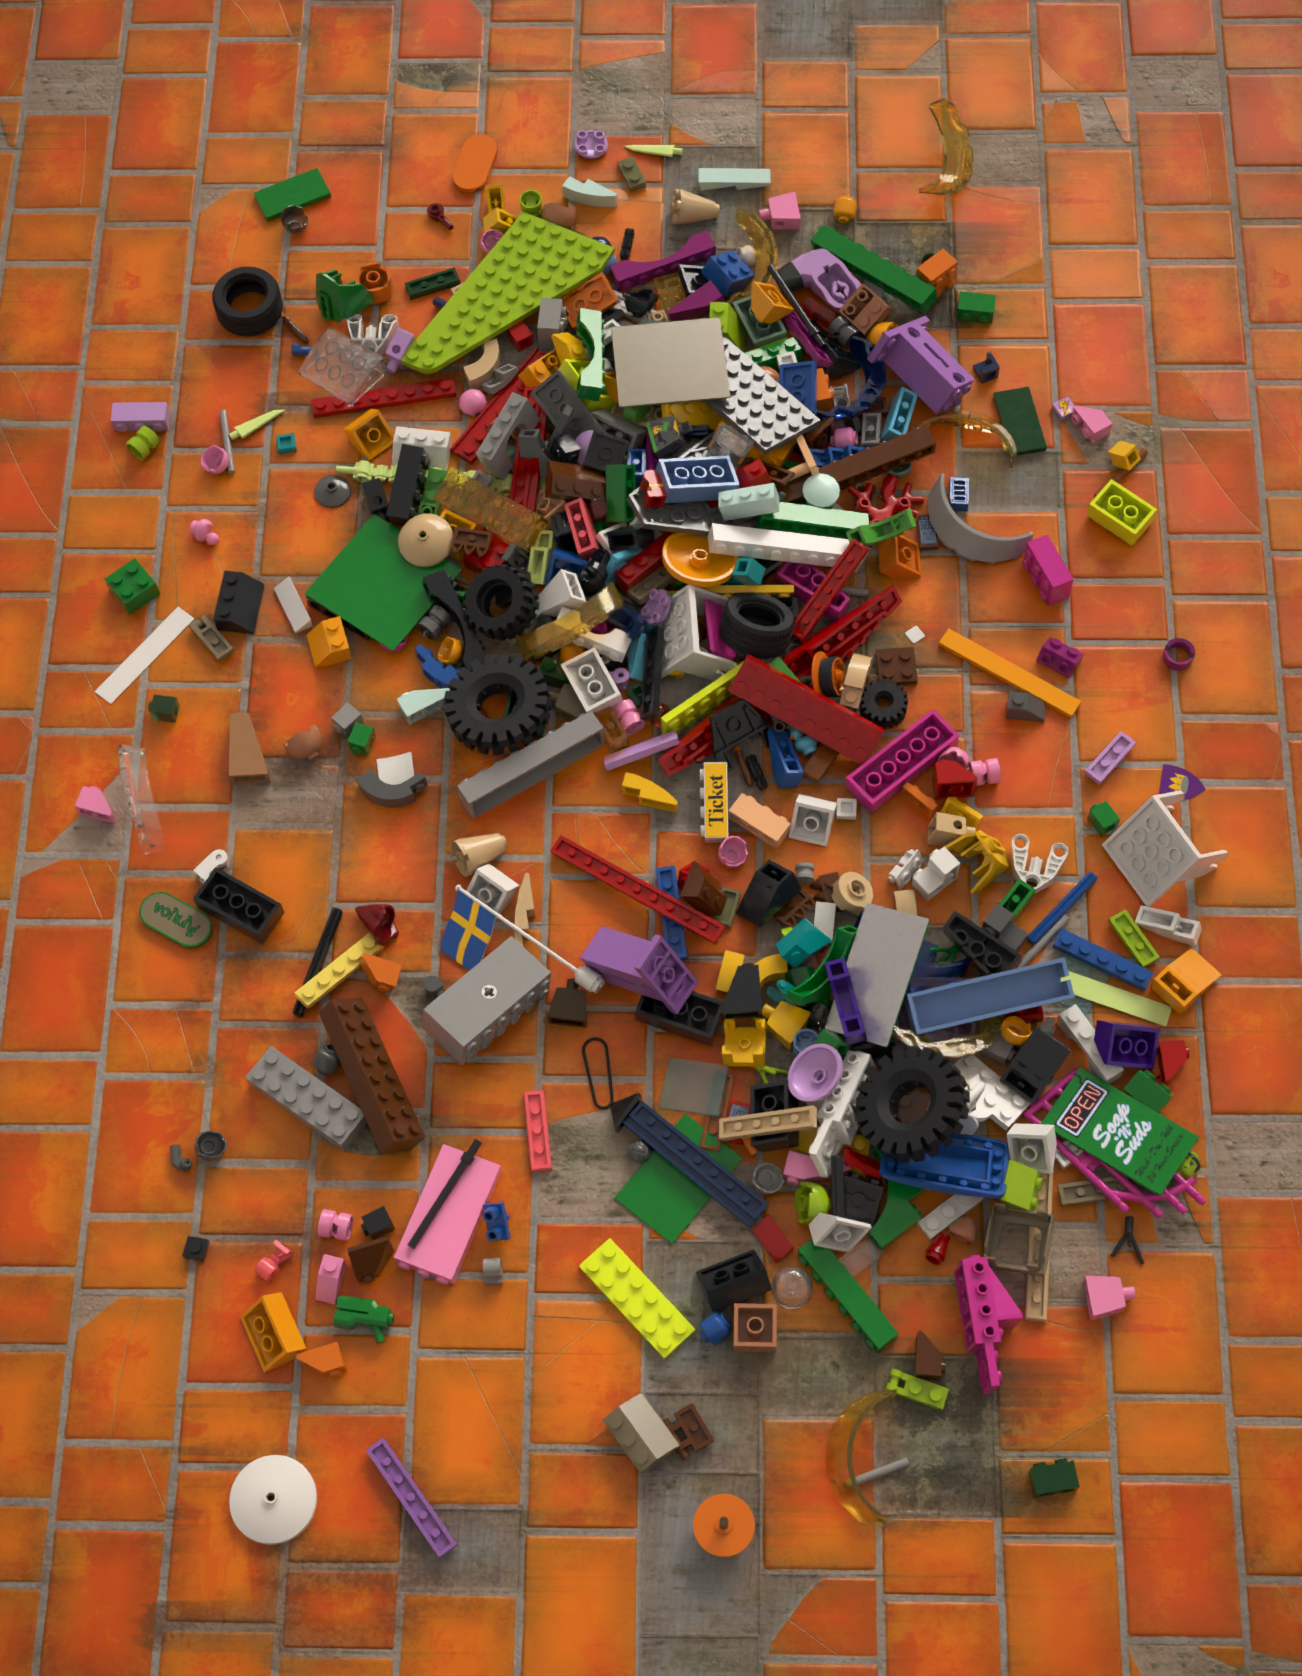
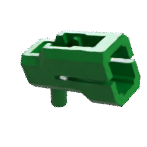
M338 1296L336 1308L339 1310H335L333 1325L336 1328L353 1330L357 1326L369 1327L370 1330H374L376 1344L384 1343L383 1330H388L389 1326H393L395 1314L392 1313L391 1309L378 1306L375 1300Z

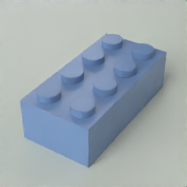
M730 456L659 459L655 469L660 475L667 494L664 503L718 500V492L738 489L740 485Z

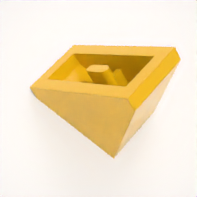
M503 184L486 185L488 213L496 207L506 211Z

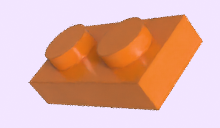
M907 782L902 787L901 795L928 817L932 818L936 814L938 805L935 800L925 796L918 786Z

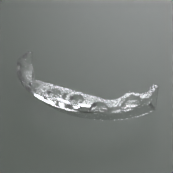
M119 745L118 754L121 776L140 846L145 855L167 850V844L151 790L146 763L147 750L144 747Z

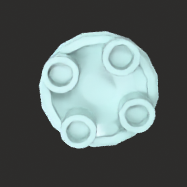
M827 474L812 475L807 478L803 485V495L809 506L821 508L833 506L839 497L840 489L838 483Z

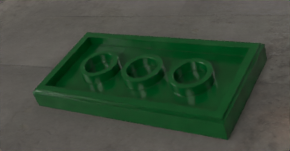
M1029 387L994 392L993 398L1000 423L1003 426V433L1006 436L1005 440L1010 457L1046 451L1047 446Z

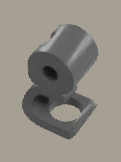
M429 976L425 979L424 988L429 997H439L446 991L442 981L437 976Z

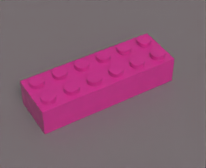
M933 709L848 775L845 788L872 814L899 793L907 782L911 783L933 766L945 749L957 747L960 735Z

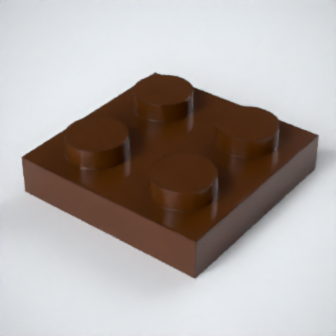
M914 647L876 649L878 678H882V681L888 678L890 683H893L895 680L897 685L918 683Z

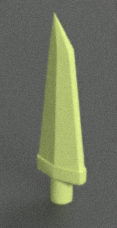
M675 145L624 146L634 152L667 157L682 155L683 148H675Z
M273 410L239 426L237 425L234 427L235 431L228 435L231 440L238 437L243 439L285 410Z

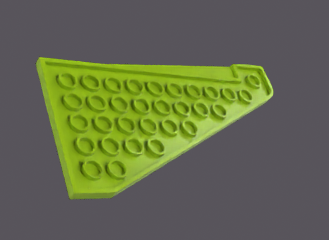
M522 211L513 225L413 342L401 359L402 365L424 374H431L441 370L539 311L541 298L559 299L600 274L615 253V248Z

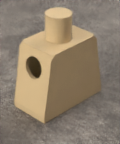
M936 812L927 827V845L946 846L966 833L976 832V828L966 826L965 817Z

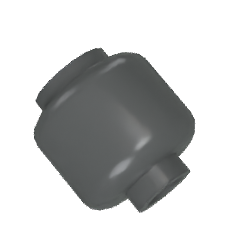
M332 1044L320 1046L313 1059L314 1067L322 1075L335 1073L340 1065V1060Z

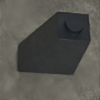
M744 963L742 966L737 967L721 1008V1020L762 1017L758 964Z

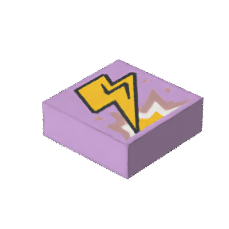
M1069 397L1052 404L1053 410L1061 421L1072 415L1074 404Z

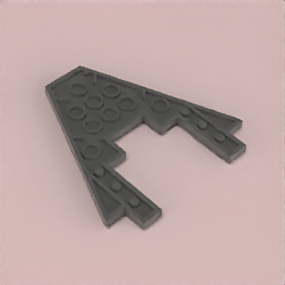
M714 430L678 458L730 456L731 460L746 456L713 439ZM641 486L630 493L627 498L643 529L708 536L712 523L756 528V516L724 521L719 507L710 508L707 501L664 503L663 507L645 508L643 501L646 494Z

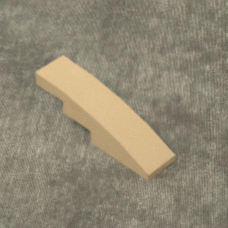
M525 873L516 904L515 925L530 935L528 917H535L530 876L529 873ZM514 930L515 940L524 947L522 938L524 936Z

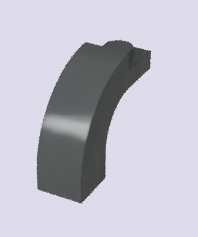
M373 769L356 778L357 785L365 797L377 805L391 808L402 807L415 802L414 793L423 791L427 786L426 777L422 772L396 785L381 781Z

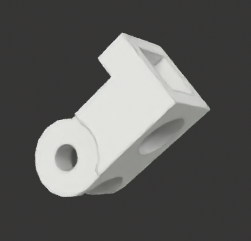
M217 849L208 855L193 870L196 879L204 884L215 867L225 871L230 864L227 853L224 850Z

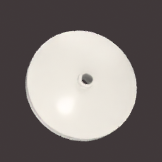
M269 1455L258 1458L249 1463L238 1474L232 1485L229 1498L231 1516L238 1529L255 1542L265 1545L286 1543L299 1536L313 1519L317 1507L315 1482L308 1470L301 1463L290 1457ZM275 1494V1499L273 1501H270L268 1499L269 1496H273Z

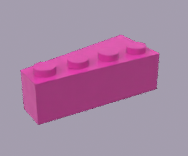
M786 562L777 573L776 585H794V594L792 596L807 604L826 575L822 571L820 572L814 565ZM841 590L824 615L834 622L843 617L849 611L850 598Z

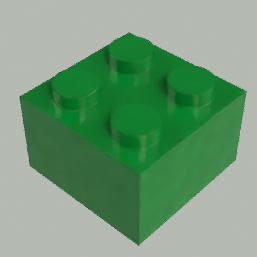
M135 558L104 578L109 591L129 615L160 595L155 581Z

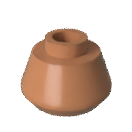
M963 1217V1219L958 1218L949 1226V1232L957 1240L970 1244L976 1239L977 1228L972 1219Z

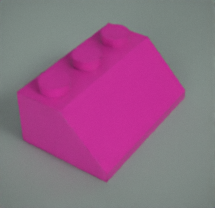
M704 600V621L709 654L733 661V659L737 658L736 651L724 643L719 633V624L724 606Z

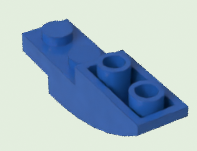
M421 644L414 648L416 657L422 662L420 665L422 674L440 689L449 688L448 684L452 678L459 680L457 675L459 669H454L451 665L445 668L440 660L436 661L433 658L434 655L430 649H425Z

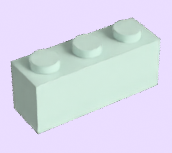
M774 483L718 492L719 509L724 521L779 512V495Z

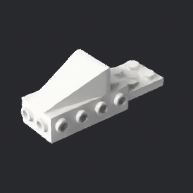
M847 1051L843 1060L841 1079L831 1094L820 1101L806 1103L807 1106L813 1105L817 1108V1120L821 1124L817 1130L814 1142L809 1147V1155L821 1177L828 1178L831 1172V1156L838 1155L843 1144L851 1145L860 1126L857 1123L856 1113L861 1111L855 1105L856 1097H864V1094L859 1091V1087L862 1081L870 1083L872 1080L866 1075L872 1066L877 1070L871 1055L862 1051Z

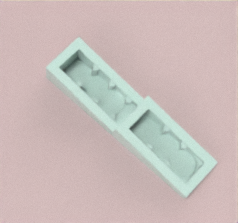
M699 168V185L701 191L736 186L737 190L771 186L770 169Z

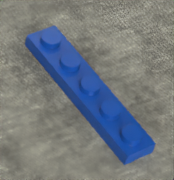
M675 865L656 868L658 889L680 901ZM662 916L665 941L680 960H687L684 927Z
M1062 928L1052 947L1142 991H1145L1154 973Z

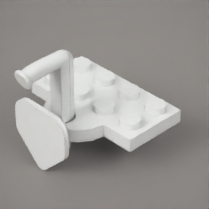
M973 1054L961 1057L954 1064L961 1071L960 1074L965 1077L968 1084L965 1089L970 1093V1102L964 1103L969 1109L967 1119H959V1122L964 1126L960 1134L973 1135L979 1126L978 1122L986 1121L989 1118L1007 1131L1022 1113L1030 1107L1031 1103L999 1081L1001 1077Z

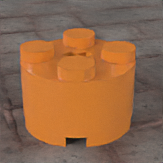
M369 262L361 266V269L355 275L356 284H362L374 298L372 304L389 301L393 293L389 269L378 262Z

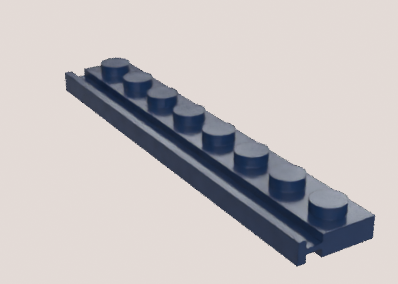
M641 1101L629 1114V1117L622 1122L626 1128L647 1143L649 1147L748 1228L769 1206L764 1199L645 1102Z

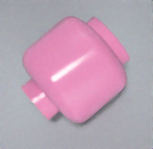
M851 427L835 429L834 435L830 438L831 445L842 449L847 445H858L857 431H854Z

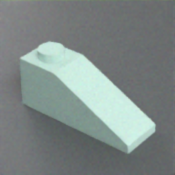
M450 689L413 690L397 698V703L406 721L411 725L444 708V704H446L444 700L445 692L450 691Z

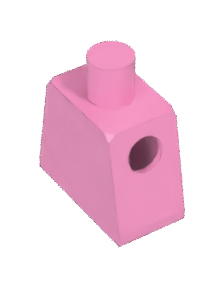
M790 192L769 198L768 209L759 210L760 221L770 219L772 229H800L801 218L796 193Z
M1085 1276L1083 1280L1090 1321L1122 1312L1126 1307L1125 1300L1136 1299L1134 1286L1122 1288L1120 1277Z

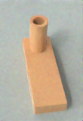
M801 434L795 440L805 462L788 469L795 473L791 480L811 472V475L819 474L817 465Z

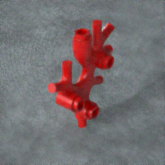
M892 474L884 478L881 486V497L885 503V506L881 509L873 507L869 501L874 487L873 483L868 482L863 492H860L853 485L847 490L857 499L853 512L867 513L871 520L869 524L887 519L906 509H911V504H923L924 497L912 496L910 492L913 484L907 482L901 498H895L894 494L898 480ZM911 509L913 517L916 518L918 511Z

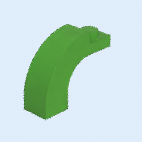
M906 509L882 521L858 526L846 532L849 543L852 539H855L864 546L869 547L907 533L906 531L917 526L911 509Z

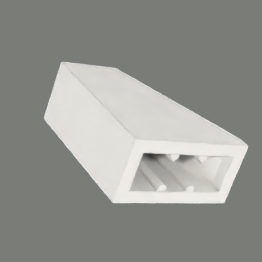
M562 569L538 595L539 599L536 600L539 603L540 613L553 617L559 615L562 606L572 610L586 602L576 573Z

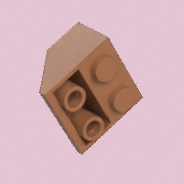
M862 283L841 307L839 312L864 335L868 336L872 328L876 324L883 322L893 309Z

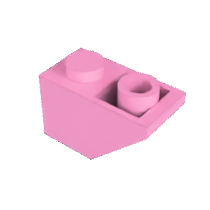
M1077 405L1073 407L1072 422L1078 425L1082 430L1083 436L1088 438L1091 443L1110 434L1112 422L1102 410Z

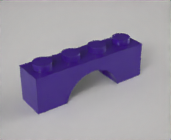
M845 957L825 962L847 1046L867 1041Z

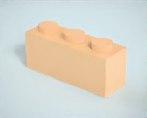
M742 793L729 809L730 820L775 849L780 846L790 832V823L785 817L777 816L768 806L760 805L750 795L746 796Z

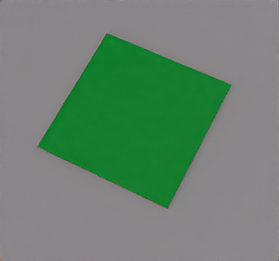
M373 514L304 594L391 651H394L434 604V602L429 600L423 588V577L444 569L453 581L462 569L447 559L432 567H417L410 564L404 559L399 550L398 537L401 530Z

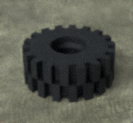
M878 678L877 683L874 680L870 681V686L866 684L860 701L861 716L884 729L886 726H889V729L893 728L894 723L899 725L900 720L905 718L907 712V692L903 691L904 687L902 685L897 686V681L895 680L893 683H890L888 678L885 681H882V678ZM877 699H889L891 701L890 707L881 708L877 706Z

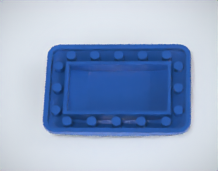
M952 1132L949 1136L954 1142L948 1148L940 1144L938 1147L941 1153L932 1158L925 1154L924 1161L915 1162L910 1158L909 1162H901L882 1153L879 1172L885 1179L918 1188L973 1197L1001 1198L1006 1192V1184L1004 1182L1008 1168L1009 1148L1008 1144L1001 1140L966 1134L957 1135Z

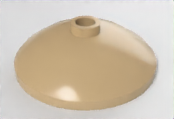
M427 513L417 515L408 520L402 527L398 537L399 550L404 559L414 566H435L444 561L450 554L453 531L448 522L438 515ZM422 534H426L424 538L420 537Z

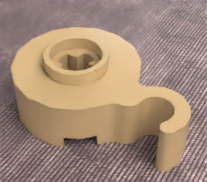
M847 872L832 885V899L842 911L846 909L852 912V914L862 917L866 904H871L873 899V889L869 881L859 873Z

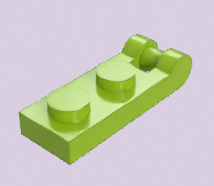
M891 1369L890 1383L886 1385V1391L932 1408L943 1410L949 1391L948 1388L908 1375L900 1370ZM899 1380L906 1382L904 1389L898 1387Z

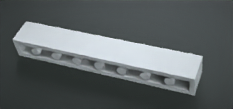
M712 523L708 534L709 553L828 567L834 566L849 545V540L842 538Z

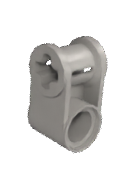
M847 384L839 387L828 386L829 389L833 390L834 400H832L834 416L841 420L847 418L850 414Z

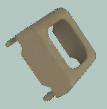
M995 1202L989 1219L983 1256L987 1257L990 1268L1045 1277L1054 1229V1215L1048 1214V1210L1037 1209V1212L1008 1208L1005 1203ZM1008 1223L1036 1227L1041 1231L1040 1250L1035 1264L1028 1263L1025 1266L1003 1262L998 1258V1246L1001 1230L1004 1225Z

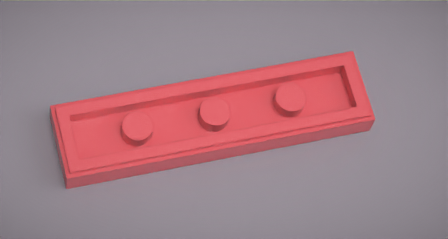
M544 1090L523 1092L531 1172L551 1171L552 1164Z

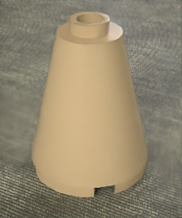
M499 833L455 839L450 844L452 857L456 855L457 862L455 864L459 872L464 877L471 876L478 868L488 864L505 852L507 841Z

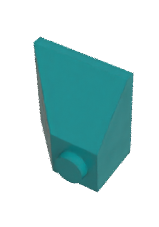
M804 918L776 946L781 957L794 968L804 967L832 940Z

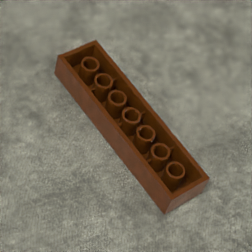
M363 998L331 1000L319 1012V1015L380 1153L412 1150L425 1138V1135Z

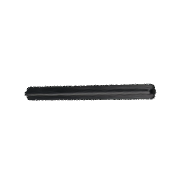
M334 907L330 912L303 985L321 971L343 914L339 908ZM297 999L292 1012L295 1016L303 1017L306 1007Z

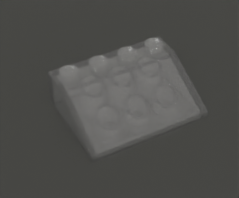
M332 327L318 338L298 370L300 376L351 406L387 373L384 357Z

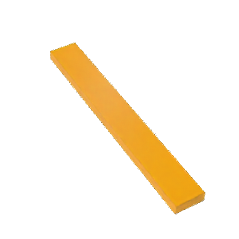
M951 629L947 630L939 642L940 647L1016 689L1030 693L1046 703L1047 706L1069 718L1073 717L1081 704V701Z

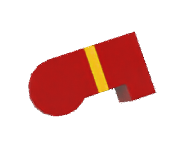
M647 470L640 483L641 488L646 494L643 501L645 508L663 507L667 494L660 475L654 470Z

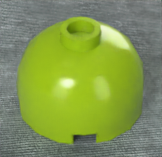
M800 1182L799 1185L802 1186L800 1189H796L794 1210L795 1213L799 1212L800 1218H797V1221L800 1224H810L819 1213L827 1214L831 1208V1198L828 1197L826 1190L821 1185L814 1182Z

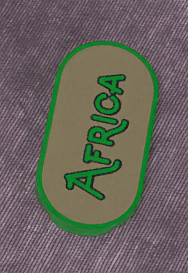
M152 893L140 905L139 915L144 925L183 948L194 949L193 947H201L208 942L212 935V924L205 913L169 893Z

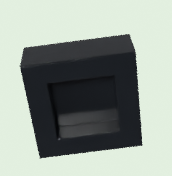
M188 1236L182 1256L187 1259L204 1262L209 1240Z

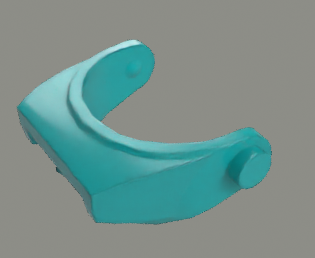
M785 980L777 982L778 989L770 986L765 991L767 996L777 1004L784 1001L796 1005L794 1001L786 998L787 990L795 987Z

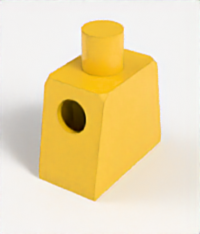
M781 1001L776 1009L768 1004H765L762 1008V1015L768 1019L766 1022L767 1031L787 1049L791 1050L795 1034L806 1028L811 1020V1012Z

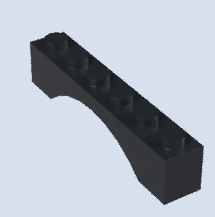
M443 569L423 577L422 585L429 600L445 609L459 627L464 646L461 668L465 667L470 671L469 663L476 659L479 660L481 665L485 664L483 643L477 639L475 635L476 629L470 625L468 618L465 617L464 611L466 609L462 608L458 591H454L452 587L453 581L451 576L447 575Z

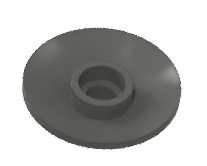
M330 475L318 481L314 494L316 500L321 505L334 508L343 505L349 499L351 487L345 478L338 475Z

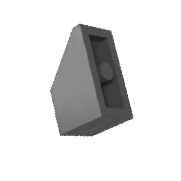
M1009 691L1006 719L1044 722L1046 703L1030 693Z

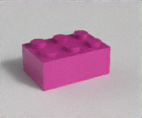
M1044 535L1027 542L1022 564L1024 569L1029 571L1032 583L1039 588L1042 600H1046L1048 606L1068 599L1074 579L1049 536Z

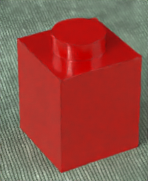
M523 320L507 329V336L518 352L534 345L533 334Z

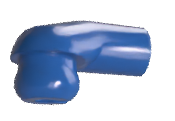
M298 343L291 346V353L294 356H317V347L301 346Z

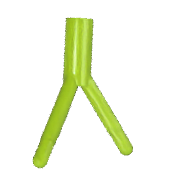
M769 1066L754 1067L760 1072L764 1084L768 1083L764 1071L773 1075L776 1073L788 1075L789 1072Z

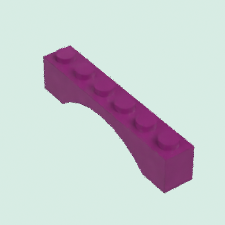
M704 231L691 236L679 251L664 259L651 262L624 260L610 265V276L618 292L629 290L634 286L662 278L670 273H676L679 264L696 265L708 261L711 256L716 255V246L709 232Z

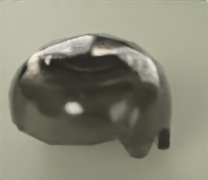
M295 205L287 206L282 211V226L287 232L293 234L301 233L307 228L308 216L304 214V210L301 207Z

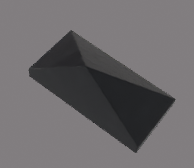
M636 1093L611 1105L615 1132L619 1133L624 1127L622 1122L629 1117V1114L642 1101L641 1094Z

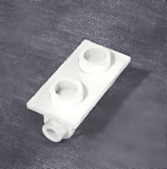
M913 849L906 851L899 861V864L903 865V867L896 865L888 874V881L891 883L896 882L900 890L910 881L912 875L921 867L924 861L919 849L916 851Z

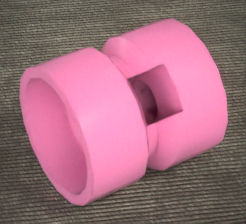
M628 699L619 702L611 710L613 718L617 723H620L619 728L625 736L639 732L645 725V721L640 719V713H638V709L632 700Z
M997 758L986 759L984 763L981 760L969 762V771L977 776L976 786L984 785L985 782L988 784L1001 782V772Z
M323 1209L318 1223V1236L327 1238L334 1236L337 1240L348 1241L353 1227V1215L342 1212L337 1215L336 1211Z

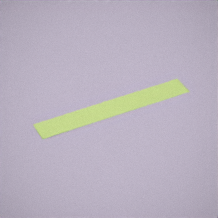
M1068 971L1069 976L1060 978L1061 982L1071 980L1073 992L1076 996L1165 1027L1167 1026L1172 1009L1171 1006Z

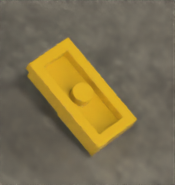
M948 797L941 813L965 817L966 826L975 827L977 830L983 815L967 806L966 803L958 801V798Z

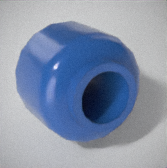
M714 1312L700 1323L702 1331L699 1334L706 1343L710 1341L712 1344L717 1345L730 1335V1328L732 1326L724 1314L721 1313L719 1315Z

